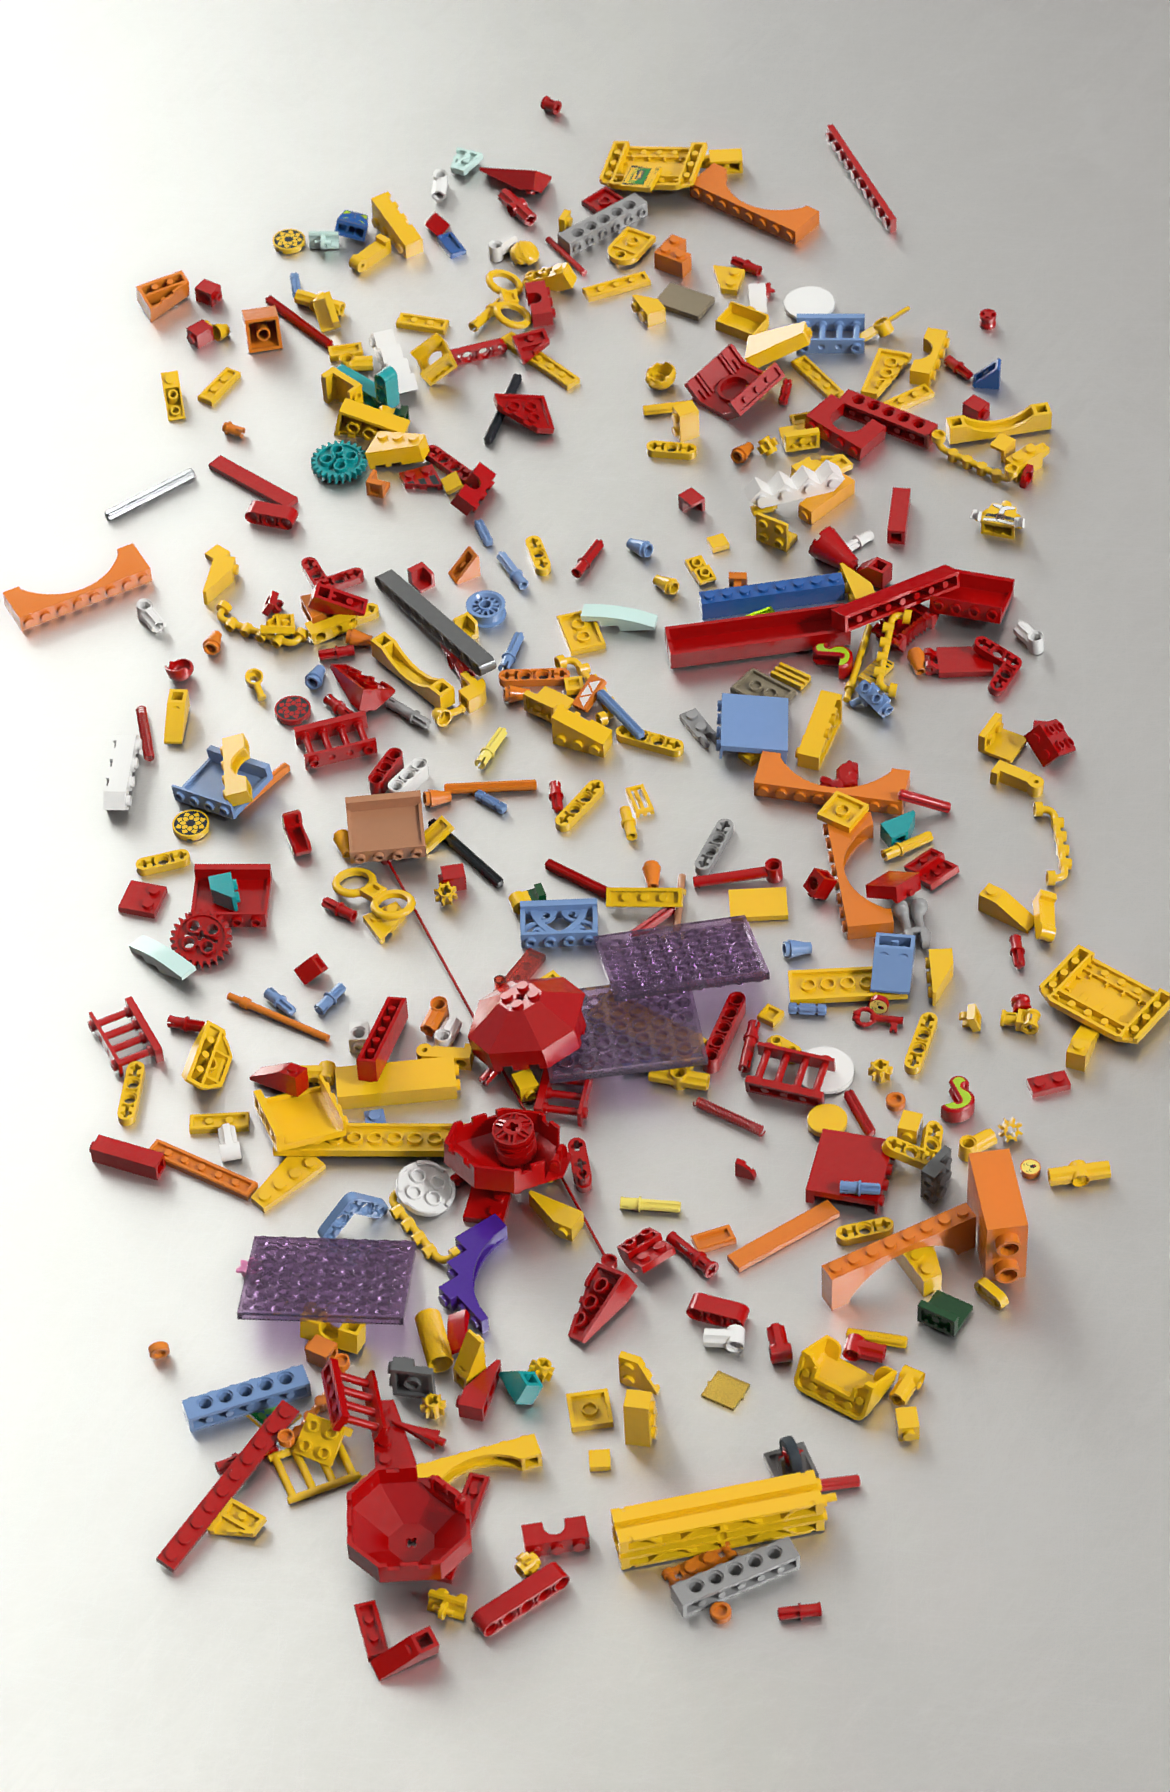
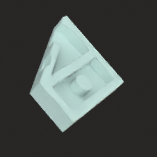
M459 147L456 148L457 154L453 157L450 167L451 172L465 176L484 159L483 154Z

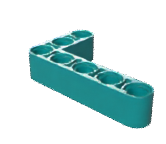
M339 364L335 367L362 384L363 402L378 409L382 405L395 408L400 404L398 377L393 367H385L374 376V381L344 364Z

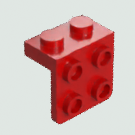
M1057 719L1039 724L1024 735V738L1043 767L1048 766L1060 756L1076 750L1073 740L1067 735L1063 724Z

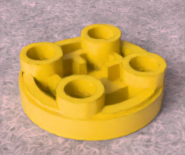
M834 1104L815 1106L807 1116L808 1131L817 1137H821L823 1128L844 1132L847 1128V1114L841 1107Z

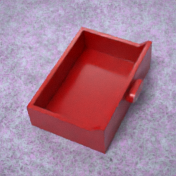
M888 871L865 885L867 898L891 899L898 904L921 889L920 872Z

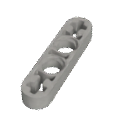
M721 819L716 823L695 861V872L698 875H709L712 872L733 834V822L731 820ZM721 839L722 842L715 843L713 842V840ZM711 851L714 852L715 855L708 856L706 855V853Z

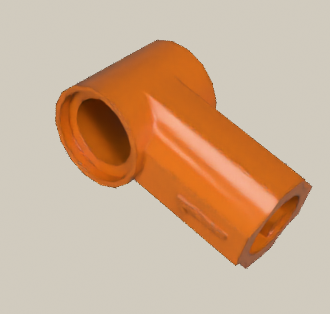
M437 996L430 1001V1009L420 1026V1030L425 1035L432 1037L435 1031L440 1029L446 1017H449L446 998Z

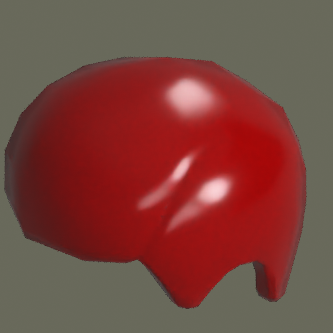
M186 658L178 659L174 662L170 661L168 667L164 666L168 677L176 682L187 680L194 671L193 663Z

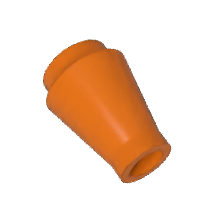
M746 442L741 446L733 448L731 459L737 464L744 463L754 450L753 444Z
M354 628L352 630L348 629L345 643L353 644L354 646H371L370 640L373 636Z
M213 631L203 642V649L208 655H215L220 651L222 634L219 631Z
M919 647L911 648L907 652V659L915 674L922 675L926 672L924 651Z
M508 685V687L503 688V700L508 701V703L522 701L523 694L527 690L530 691V689Z
M428 789L423 792L424 806H429V808L451 802L452 800L450 791Z
M646 861L642 871L647 882V888H658L661 866L657 861Z

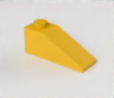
M214 555L203 589L204 605L211 603L233 583L235 575L239 573V565L236 564L235 557Z
M988 883L980 892L978 898L979 911L1027 934L1034 927V916L1007 891Z
M1081 1024L1073 1035L1066 1051L1065 1067L1085 1072L1100 1033Z
M530 1190L528 1192L529 1206L555 1235L572 1242L584 1226V1212Z

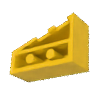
M560 703L551 717L553 744L604 758L613 743L612 730L592 719L588 721L580 717L581 713L577 711L573 713L565 709V705Z
M934 1246L914 1249L894 1258L923 1297L941 1290L942 1273Z

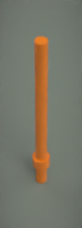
M228 993L227 1000L239 1004V1007L245 1010H253L325 1042H328L330 1039L329 1034L256 1004L245 996L240 997L233 993Z

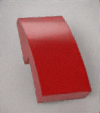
M467 1309L448 1315L447 1339L452 1355L459 1353L468 1331L470 1313Z

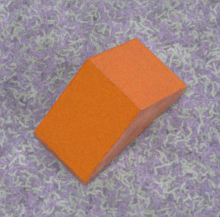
M470 546L466 548L448 572L449 576L458 585L481 576L479 556Z

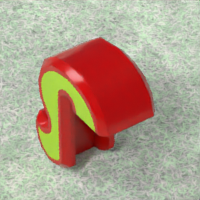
M818 643L813 647V662L816 665L839 666V679H845L850 676L853 668V654L849 648L844 646L828 648L827 643Z
M294 810L283 813L281 816L283 830L287 843L291 847L292 855L298 857L310 854L312 848L302 824L301 811Z
M954 1076L949 1081L951 1088L948 1091L954 1102L941 1106V1118L949 1123H959L971 1118L975 1107L974 1095L969 1091L968 1080L963 1076Z

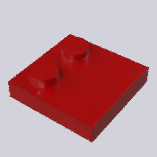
M131 880L119 903L118 911L155 919L167 894V887Z
M471 1187L463 1214V1222L478 1224L493 1214H496L505 1222L512 1193L494 1192Z

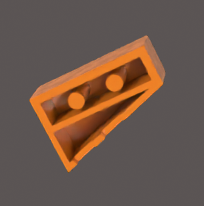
M182 270L136 286L137 301L150 322H153L190 295L189 281Z

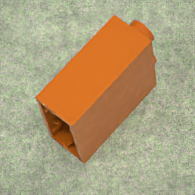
M1010 1149L968 1153L967 1204L977 1216L976 1247L983 1276L990 1281L1012 1283L1018 1278L1026 1277L1028 1221Z

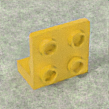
M805 424L779 427V434L785 453L820 448L819 428L805 429Z
M759 512L756 514L757 541L787 552L798 540V534L788 531L787 523Z
M544 686L537 694L529 690L523 694L524 710L548 722H551V717L560 703L564 704V708L568 710L574 701L573 698L547 686Z
M995 712L978 735V751L1012 763L1027 741L1024 736L1004 729L1002 714Z
M308 1412L294 1448V1453L332 1467L344 1435L351 1438L354 1429L343 1426L340 1432L333 1431L330 1420Z

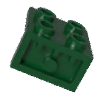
M937 1290L929 1302L924 1300L919 1302L917 1306V1321L955 1337L972 1312L973 1305Z

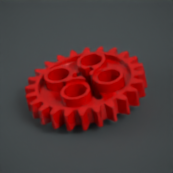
M200 909L199 914L192 910L191 916L185 913L186 919L178 918L180 925L174 924L176 930H171V935L173 936L170 938L172 943L171 949L175 950L176 953L195 967L200 965V968L203 969L204 965L207 964L208 968H211L212 962L218 965V958L224 961L223 954L229 955L227 948H232V944L229 942L233 940L232 935H230L232 930L228 928V921L224 922L223 916L218 918L217 912L211 915L210 909L206 913H203L202 909ZM194 926L199 927L195 931L190 930ZM217 930V933L209 934L210 931ZM187 944H194L191 948L185 947ZM208 947L212 948V950L209 952L204 951V949Z

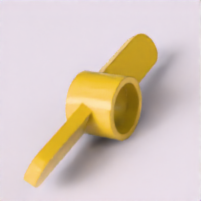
M910 307L903 308L889 318L885 316L878 319L871 327L861 332L859 338H865L864 342L877 334L880 338L888 336L894 331L891 322L907 313Z

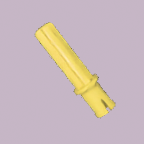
M499 727L487 745L481 749V754L474 762L476 767L481 762L478 768L484 769L489 760L494 758L495 751L507 735L506 728Z
M621 1196L620 1210L679 1213L681 1211V1202L642 1199L641 1196L639 1198Z

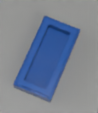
M451 231L436 236L437 242L451 259L466 254V249Z

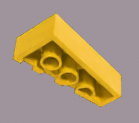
M387 191L371 198L372 224L382 235L391 239V245L397 249L399 254L408 259L424 252L422 237L412 224L409 225L406 215L404 213L400 214L398 204L390 200V193Z
M345 398L338 413L334 435L340 436V434L348 435V438H355L357 436L371 441L378 431L408 433L411 420Z
M824 690L820 691L807 729L802 737L801 745L797 747L795 752L797 766L819 771L842 722V694Z

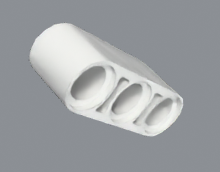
M423 757L413 759L389 781L388 793L416 791L429 778L427 759Z

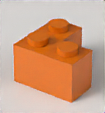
M671 234L654 252L655 268L683 279L692 270L691 254L686 252V239Z

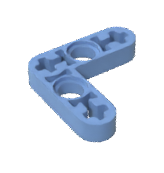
M349 1192L338 1202L319 1227L317 1233L323 1242H331L338 1236L354 1214L378 1219L388 1212V1206L381 1198Z

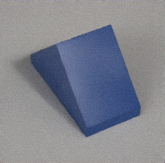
M996 359L974 374L972 386L974 388L999 390L1001 359Z

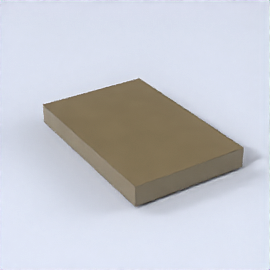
M671 282L657 298L667 311L699 321L715 302V297Z
M753 667L730 688V693L781 697L789 698V701L796 696L795 689Z

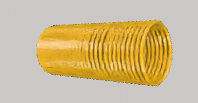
M434 1308L423 1309L415 1316V1323L427 1367L433 1368L434 1372L446 1371L453 1365L454 1360L441 1313Z

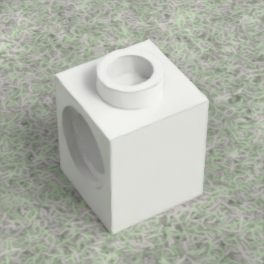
M349 1022L348 1041L350 1053H360L370 1033L369 1022Z

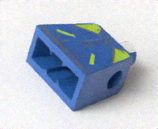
M345 210L337 218L335 231H339V236L365 242L368 216L358 211Z

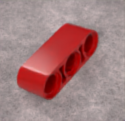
M258 500L252 501L245 513V519L252 524L290 530L298 517V511L293 507Z
M395 747L387 750L369 774L368 782L371 795L386 793L389 781L404 768L403 752L401 749Z
M699 1292L693 1294L686 1310V1314L691 1319L724 1328L730 1325L744 1327L750 1312L749 1308L743 1303Z

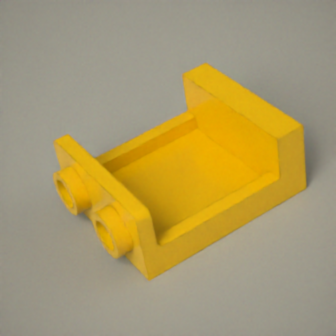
M335 367L321 374L324 402L329 404L336 399L343 403L344 399L348 398L364 404L362 384Z

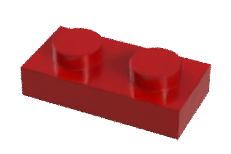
M1065 1070L1026 1079V1084L1032 1098L1071 1090V1083Z

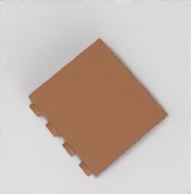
M420 790L345 797L351 864L427 857Z

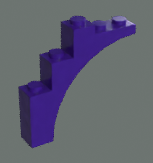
M496 1214L491 1215L455 1237L456 1247L460 1250L461 1254L447 1261L448 1271L446 1273L449 1281L439 1286L438 1299L441 1305L447 1307L451 1312L457 1309L458 1311L467 1309L470 1313L469 1322L474 1329H478L482 1334L489 1331V1321L475 1296V1280L487 1256L508 1239L507 1225Z

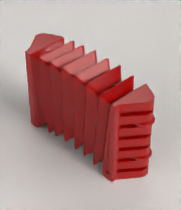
M921 603L907 608L912 610L909 625L903 624L902 619L895 621L891 646L903 653L906 651V645L909 646V642L912 643V639L915 640V636L919 637V633L927 632V628L933 629L938 620L939 614L929 612V608ZM891 615L884 617L883 620H879V623H876L872 628L871 632L877 638L885 637V633H882L883 623L888 622Z

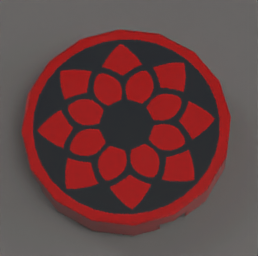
M301 696L284 697L276 703L274 708L276 719L280 720L282 724L289 726L302 724V721L305 719L307 721L311 715L310 703Z

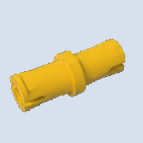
M622 806L619 811L622 819L621 826L625 830L627 840L633 841L637 839L636 821L632 817L630 807Z

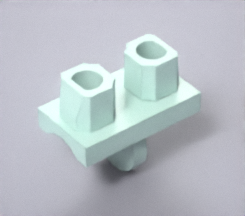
M309 231V249H339V231Z

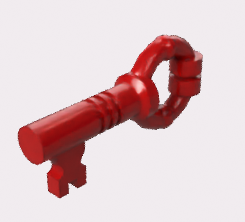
M867 1006L853 1011L852 1021L863 1028L869 1027L876 1022L890 1023L889 1033L894 1031L896 1034V1027L898 1024L903 1025L904 1017L879 1015ZM864 1011L871 1014L869 1022L860 1021L861 1012Z

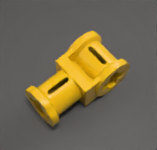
M1033 1008L1018 1009V1013L1007 1012L1005 1009H1002L1000 1026H1016L1015 1031L1033 1035L1038 1032L1039 1027L1037 1023L1041 1018V1014Z

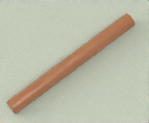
M685 874L678 875L677 888L685 889ZM675 908L672 931L675 935L680 934L683 908Z

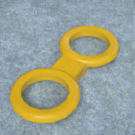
M501 269L489 271L485 281L493 292L499 294L501 301L493 308L494 316L501 324L509 328H527L531 324V315L529 311L519 305L518 296L523 292L521 280L509 271ZM493 278H506L515 285L516 289H503L493 281ZM501 309L517 311L523 316L524 321L515 322L509 320L502 314Z
M354 867L339 872L332 881V888L338 895L348 898L363 897L371 902L372 913L384 920L404 918L416 906L415 898L409 892L397 889L387 890V888L377 883L376 875L365 868ZM351 876H362L369 880L365 886L358 889H346L340 885L344 879ZM390 898H401L407 902V905L398 911L390 912L379 908V904Z

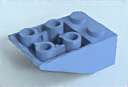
M876 932L871 992L910 995L915 956V935Z

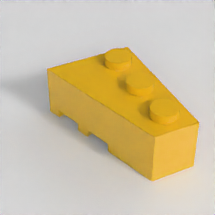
M378 431L366 450L365 455L369 468L375 469V466L378 465L390 467L391 463L401 462L404 465L423 462L430 449L425 434Z
M627 1389L623 1404L625 1444L651 1447L652 1439H656L657 1427L655 1425L658 1414L653 1393Z

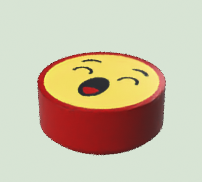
M875 995L870 999L869 1008L873 1009L877 1014H884L888 1011L889 1000L882 995Z

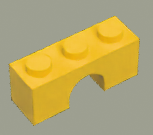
M308 1306L300 1318V1338L312 1340L315 1334H318L336 1342L338 1349L358 1354L366 1342V1323L347 1317L339 1328L329 1322L327 1311Z

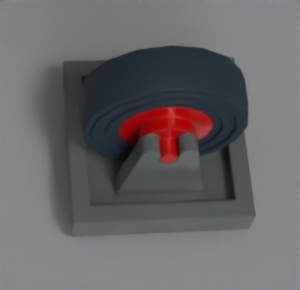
M791 1435L779 1440L780 1449L763 1454V1459L772 1478L799 1472L805 1473V1471L814 1470L815 1476L819 1478L817 1469L804 1442L796 1443Z

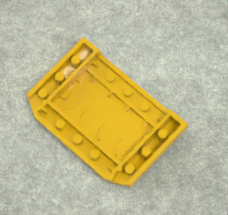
M613 141L599 181L601 184L612 189H620V184L630 165L637 164L661 166L662 172L653 190H678L692 186L695 183L706 154L707 142H691L690 147L630 146L629 141Z
M1078 944L1039 985V992L1049 1006L1117 1042L1138 1044L1170 1009V993L1161 988L1157 992L1095 959L1094 952Z

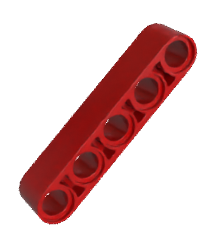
M736 991L729 994L702 1052V1068L705 1073L715 1074L722 1066L746 1013V997L742 992Z
M551 1562L476 1610L471 1617V1621L485 1637L491 1636L561 1591L568 1585L570 1577L556 1562Z

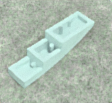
M584 604L581 612L582 621H600L601 626H618L620 631L655 630L658 619L656 614L606 604Z
M144 935L129 945L131 952L142 955L146 963L157 966L160 973L184 980L196 970V967L181 955Z

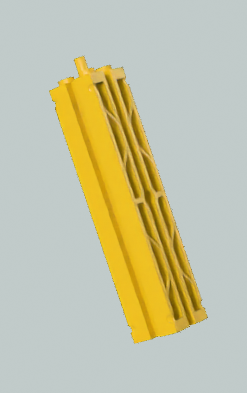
M814 1470L805 1471V1473L799 1472L625 1506L622 1509H610L613 1525L612 1537L618 1553L621 1570L629 1569L632 1566L640 1567L699 1555L703 1552L720 1549L718 1543H720L721 1547H725V1542L727 1541L730 1543L729 1547L736 1548L782 1539L787 1536L792 1537L811 1533L812 1531L825 1530L824 1521H827L828 1517L824 1507H827L828 1502L837 1501L836 1493L821 1495V1480L816 1478Z

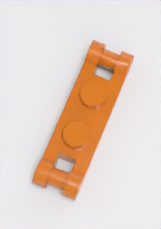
M729 1541L725 1542V1547H721L720 1543H718L720 1549L703 1552L673 1568L668 1567L662 1571L661 1576L665 1581L669 1582L671 1589V1586L676 1582L691 1578L695 1574L712 1569L718 1564L731 1561L739 1556L738 1553L728 1546L730 1545ZM724 1552L725 1556L721 1558L719 1554ZM680 1574L682 1578L679 1579L675 1576Z

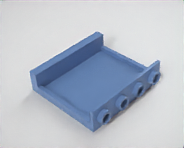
M722 693L721 700L717 702V711L720 712L717 713V724L720 727L717 726L716 738H720V740L716 741V751H719V759H722L723 751L762 754V751L781 753V759L786 764L788 754L789 698Z
M210 745L206 749L209 757L206 762L182 787L171 786L174 798L193 807L235 819L249 803L232 806L228 800L225 801L222 792L225 789L222 782L224 771L221 767L223 757L219 747ZM253 758L245 761L237 772L238 775L247 777L252 786L253 799L273 779L270 764Z

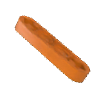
M565 668L506 669L499 673V684L502 687H508V685L516 687L564 686V678L570 677V672ZM523 676H528V677H530V678L527 679V680L521 679V677H523ZM540 676H547L548 678H546V679H540L539 677H540Z

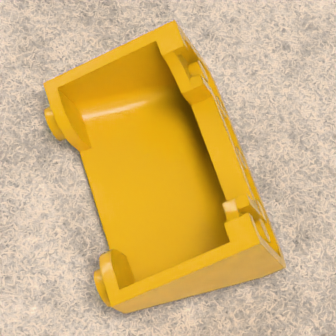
M825 1335L801 1351L794 1376L795 1387L802 1393L854 1420H862L869 1415L892 1386L897 1371L887 1366H881L872 1375L841 1359L842 1348L840 1343L834 1338Z

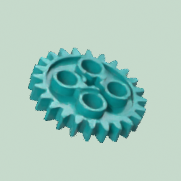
M335 440L334 444L328 442V446L321 445L322 449L317 448V453H313V457H311L313 474H316L317 478L321 477L322 481L328 479V483L332 480L335 484L338 481L344 484V480L351 482V478L357 479V475L362 476V471H366L368 466L365 450H362L361 446L357 447V443L351 445L350 441L346 444L343 440L340 443H337Z

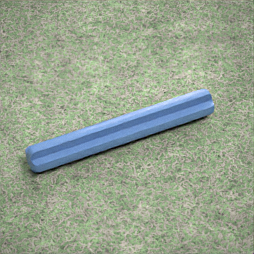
M604 689L597 692V698L636 739L640 740L645 736V731Z

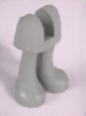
M918 898L910 904V913L915 924L913 928L909 919L907 902L904 900L898 904L894 902L891 909L893 915L902 925V934L915 935V939L920 941L921 949H928L931 941V932L925 928L923 916L928 910L927 901L923 898Z

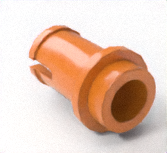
M231 421L223 424L222 431L226 435L232 434L243 438L244 435L242 433L245 434L244 427L234 425Z

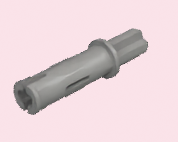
M390 697L385 702V707L408 719L411 724H416L423 729L429 728L431 721L421 715L418 710L407 707L393 697Z

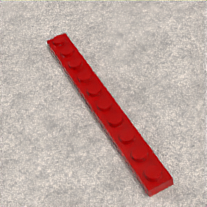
M833 124L827 125V133H825L827 142H830L833 151H836L839 160L844 163L845 169L850 172L851 178L856 181L858 189L862 190L864 198L868 199L871 208H874L877 217L882 220L883 226L890 233L896 232V217Z
M282 1399L156 1557L158 1563L174 1573L231 1497L233 1498L278 1442L277 1435L279 1431L288 1429L298 1417L299 1410Z

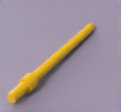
M871 624L865 626L849 681L845 684L843 701L846 703L850 701L852 694L855 692L856 680L873 628Z

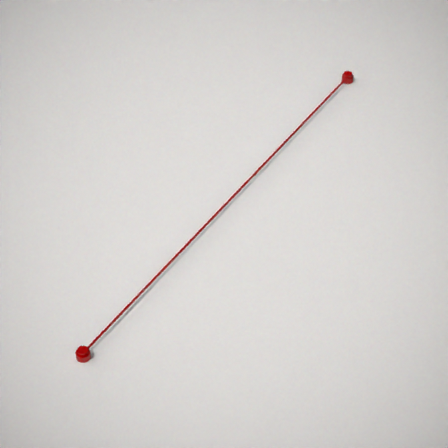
M393 860L381 861L383 865H389L401 889L406 891L391 865ZM414 908L413 911L415 912L418 920L420 921L424 931L426 932L430 942L432 943L435 951L437 952L441 962L443 963L447 973L449 974L452 982L454 983L469 1013L471 1014L472 1018H474V1014L471 1008L469 1007L466 999L464 998L460 988L458 987L454 977L452 976L449 968L447 967L443 957L441 956L438 948L436 947L432 937L430 936L416 908ZM503 1069L502 1073L505 1076L520 1106L523 1110H526L516 1090L514 1089L510 1079L508 1078L505 1070ZM560 1178L576 1208L581 1211L564 1178ZM584 1216V1222L603 1255L601 1264L616 1269L617 1257L613 1254H605Z

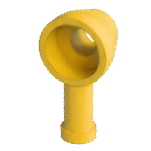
M204 320L213 327L214 339L216 341H221L230 334V328L227 324L213 325L209 321Z
M256 668L247 670L245 673L247 685L250 688H254L258 701H264L266 695L260 685L263 681V673Z
M463 704L451 710L436 707L432 710L431 716L437 725L444 727L450 723L453 716L465 713L466 709Z

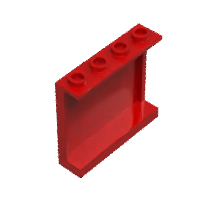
M958 570L960 588L940 596L930 595L929 612L1000 624L1013 597L1015 579Z
M195 864V883L191 912H188L189 916L192 915V910L199 914L200 909H202L203 913L210 909L211 915L217 912L218 918L223 916L224 922L228 921L229 927H267L272 883L271 864ZM231 872L232 879L237 881L238 890H235V892H239L241 901L237 903L238 911H232L213 902L208 876Z
M823 1128L806 1186V1203L814 1204L815 1197L818 1196L875 1206V1214L878 1215L879 1207L884 1206L885 1195L883 1193L888 1191L889 1180L887 1178L892 1176L893 1164L891 1163L896 1161V1159L887 1156L882 1150V1144L886 1139ZM861 1180L862 1183H878L881 1185L880 1195L861 1194L860 1196L849 1193L841 1194L840 1181L859 1182Z

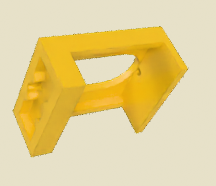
M437 332L410 352L422 370L420 372L421 377L430 386L458 367L446 341ZM440 351L443 356L429 365V357L434 352Z

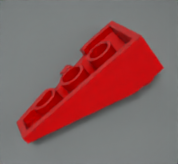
M479 167V171L523 190L527 195L542 193L552 179V176L536 170Z
M330 664L331 671L350 703L358 711L365 710L366 713L369 710H377L395 694V689L383 681L377 683L374 681L375 677L362 675V671L347 664Z
M596 1262L585 1280L584 1286L586 1288L584 1295L580 1296V1307L578 1312L574 1314L568 1333L569 1338L584 1344L629 1301L637 1288V1284L627 1273Z

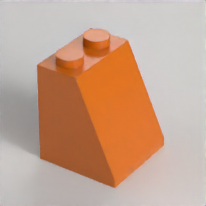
M275 305L242 310L249 353L283 348L279 317Z

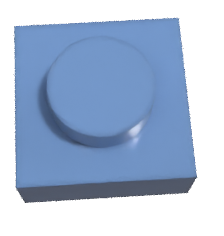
M383 1108L364 1111L365 1123H386Z

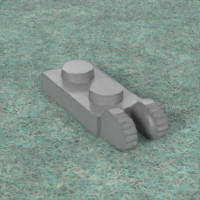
M696 708L679 715L682 724L705 749L710 747L707 738H710L714 744H716L717 740H720L716 738V732Z

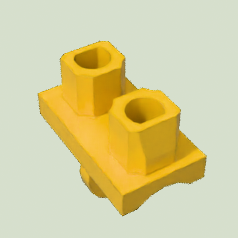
M441 1587L437 1590L430 1589L428 1592V1611L438 1613V1619L444 1620L448 1616L464 1621L467 1610V1595L460 1593L457 1596L449 1594L447 1589Z

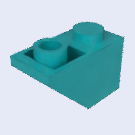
M914 810L880 823V837L888 847L894 846L896 842L901 843L911 838L915 827Z
M231 872L208 876L213 902L232 911H238L237 903L241 901L239 892H235V890H238L236 879H232Z
M504 1371L498 1374L515 1404L533 1405L543 1388L535 1372Z

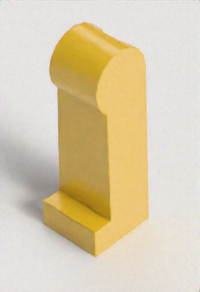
M379 233L375 236L376 241L358 254L351 256L349 266L358 272L367 270L392 253L391 239Z
M338 614L314 624L312 621L304 624L309 633V638L315 646L347 632L348 629L357 627L359 622L355 615Z
M999 760L991 770L990 783L993 785H997L1000 782L1027 792L1029 796L1034 798L1040 797L1043 794L1044 780L1036 774L1002 760Z
M1040 889L1032 901L1036 939L1051 943L1056 934L1054 903L1057 900V894Z
M427 1043L420 1044L416 1048L417 1059L454 1056V1064H458L460 1070H472L474 1055L469 1043H465L464 1048L431 1046Z

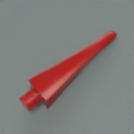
M397 1420L391 1421L393 1425L410 1433L432 1449L435 1448L436 1444L444 1447L447 1439L439 1436L440 1430L419 1427Z

